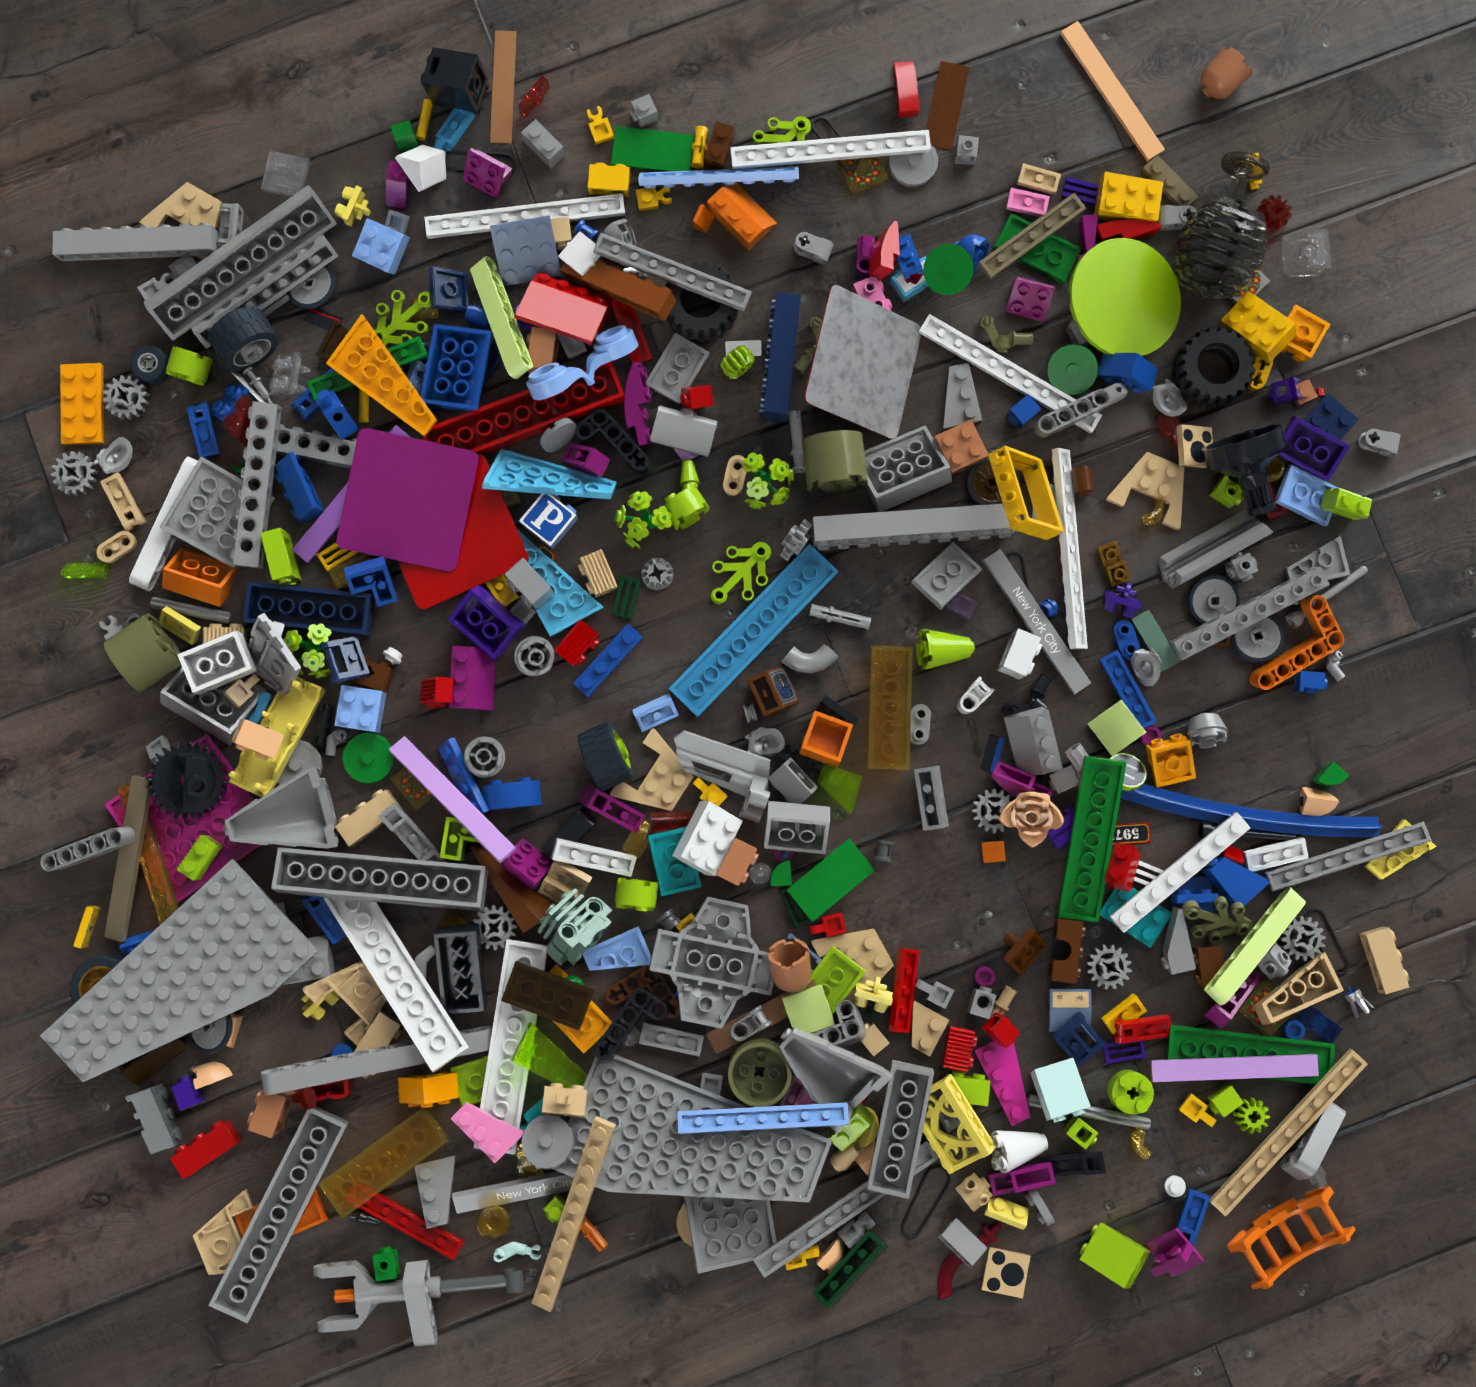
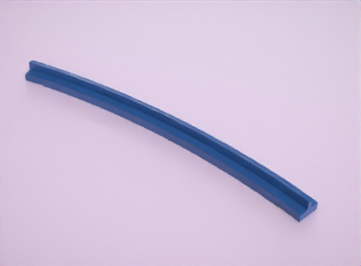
M1144 783L1137 790H1122L1121 799L1218 824L1223 823L1233 813L1238 812L1250 829L1328 837L1379 836V829H1382V825H1379L1378 817L1309 816L1254 809L1187 796Z

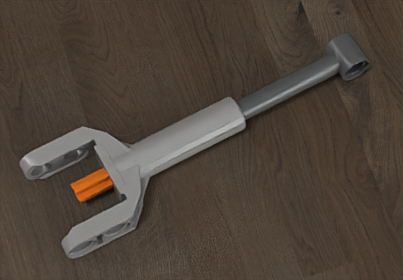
M356 1260L322 1263L313 1266L314 1276L321 1279L355 1276L353 1280L354 1288L335 1290L334 1300L335 1303L355 1301L356 1314L328 1316L317 1322L318 1332L357 1330L378 1304L405 1301L403 1279L377 1282L370 1276L368 1270ZM522 1267L507 1268L504 1270L503 1275L442 1281L440 1276H434L429 1279L431 1299L441 1298L442 1293L505 1288L506 1293H519L525 1290Z

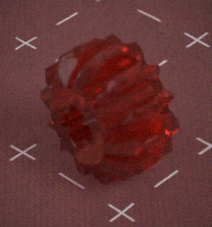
M1270 195L1268 199H1263L1261 205L1257 208L1259 214L1256 219L1263 220L1260 226L1267 224V230L1272 227L1277 230L1281 226H1285L1292 215L1289 212L1292 206L1286 205L1288 199L1282 201L1281 195H1278L1276 199L1273 195Z

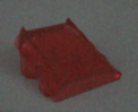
M243 394L236 401L233 413L228 414L224 418L222 425L225 432L247 447L246 429L250 427L251 420L248 418L249 407H252L253 400Z

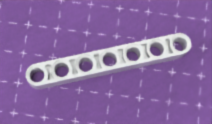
M186 457L130 574V584L146 591H151L155 586L177 539L176 536L161 529L160 525L198 460Z

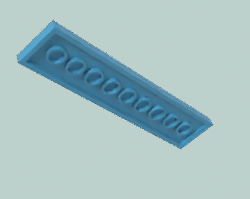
M809 544L670 686L669 690L699 717L839 571Z

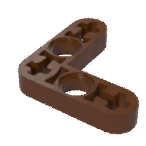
M644 965L613 984L605 993L606 1000L610 1004L616 1005L629 998L636 990L647 986L650 993L661 1001L665 1000L669 995L672 996L669 1002L671 1005L676 1004L677 1008L675 1009V1014L669 1012L668 1018H675L680 1013L679 1002L662 973H654L655 979L657 980L660 977L662 981L656 982L652 987L649 983H652L653 980L650 976H645L646 968L650 965ZM635 978L638 981V987L635 990L627 987L628 979ZM623 983L624 990L629 994L625 996L624 992L618 995L619 1000L615 998L610 999L611 990L613 989L615 992L620 990L619 984ZM658 985L666 987L667 993L665 996L659 997L655 994V988ZM658 1005L661 1011L664 1013L663 1007L661 1005Z

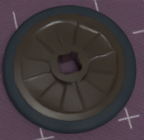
M989 458L973 465L966 477V489L972 501L977 505L1003 504ZM994 480L995 486H989L988 481Z

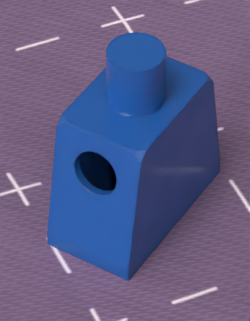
M321 390L318 393L316 402L341 440L359 430L347 408L333 390L330 392L328 390ZM342 415V419L337 421L336 417Z

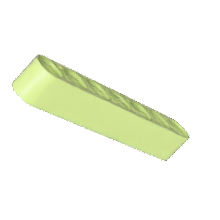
M485 256L471 267L470 271L505 368L512 378L518 379L533 368V363L517 320L514 318L515 315L497 266L491 258Z
M1291 887L1283 890L1207 984L1204 991L1220 1006L1228 1002L1300 912L1306 901Z

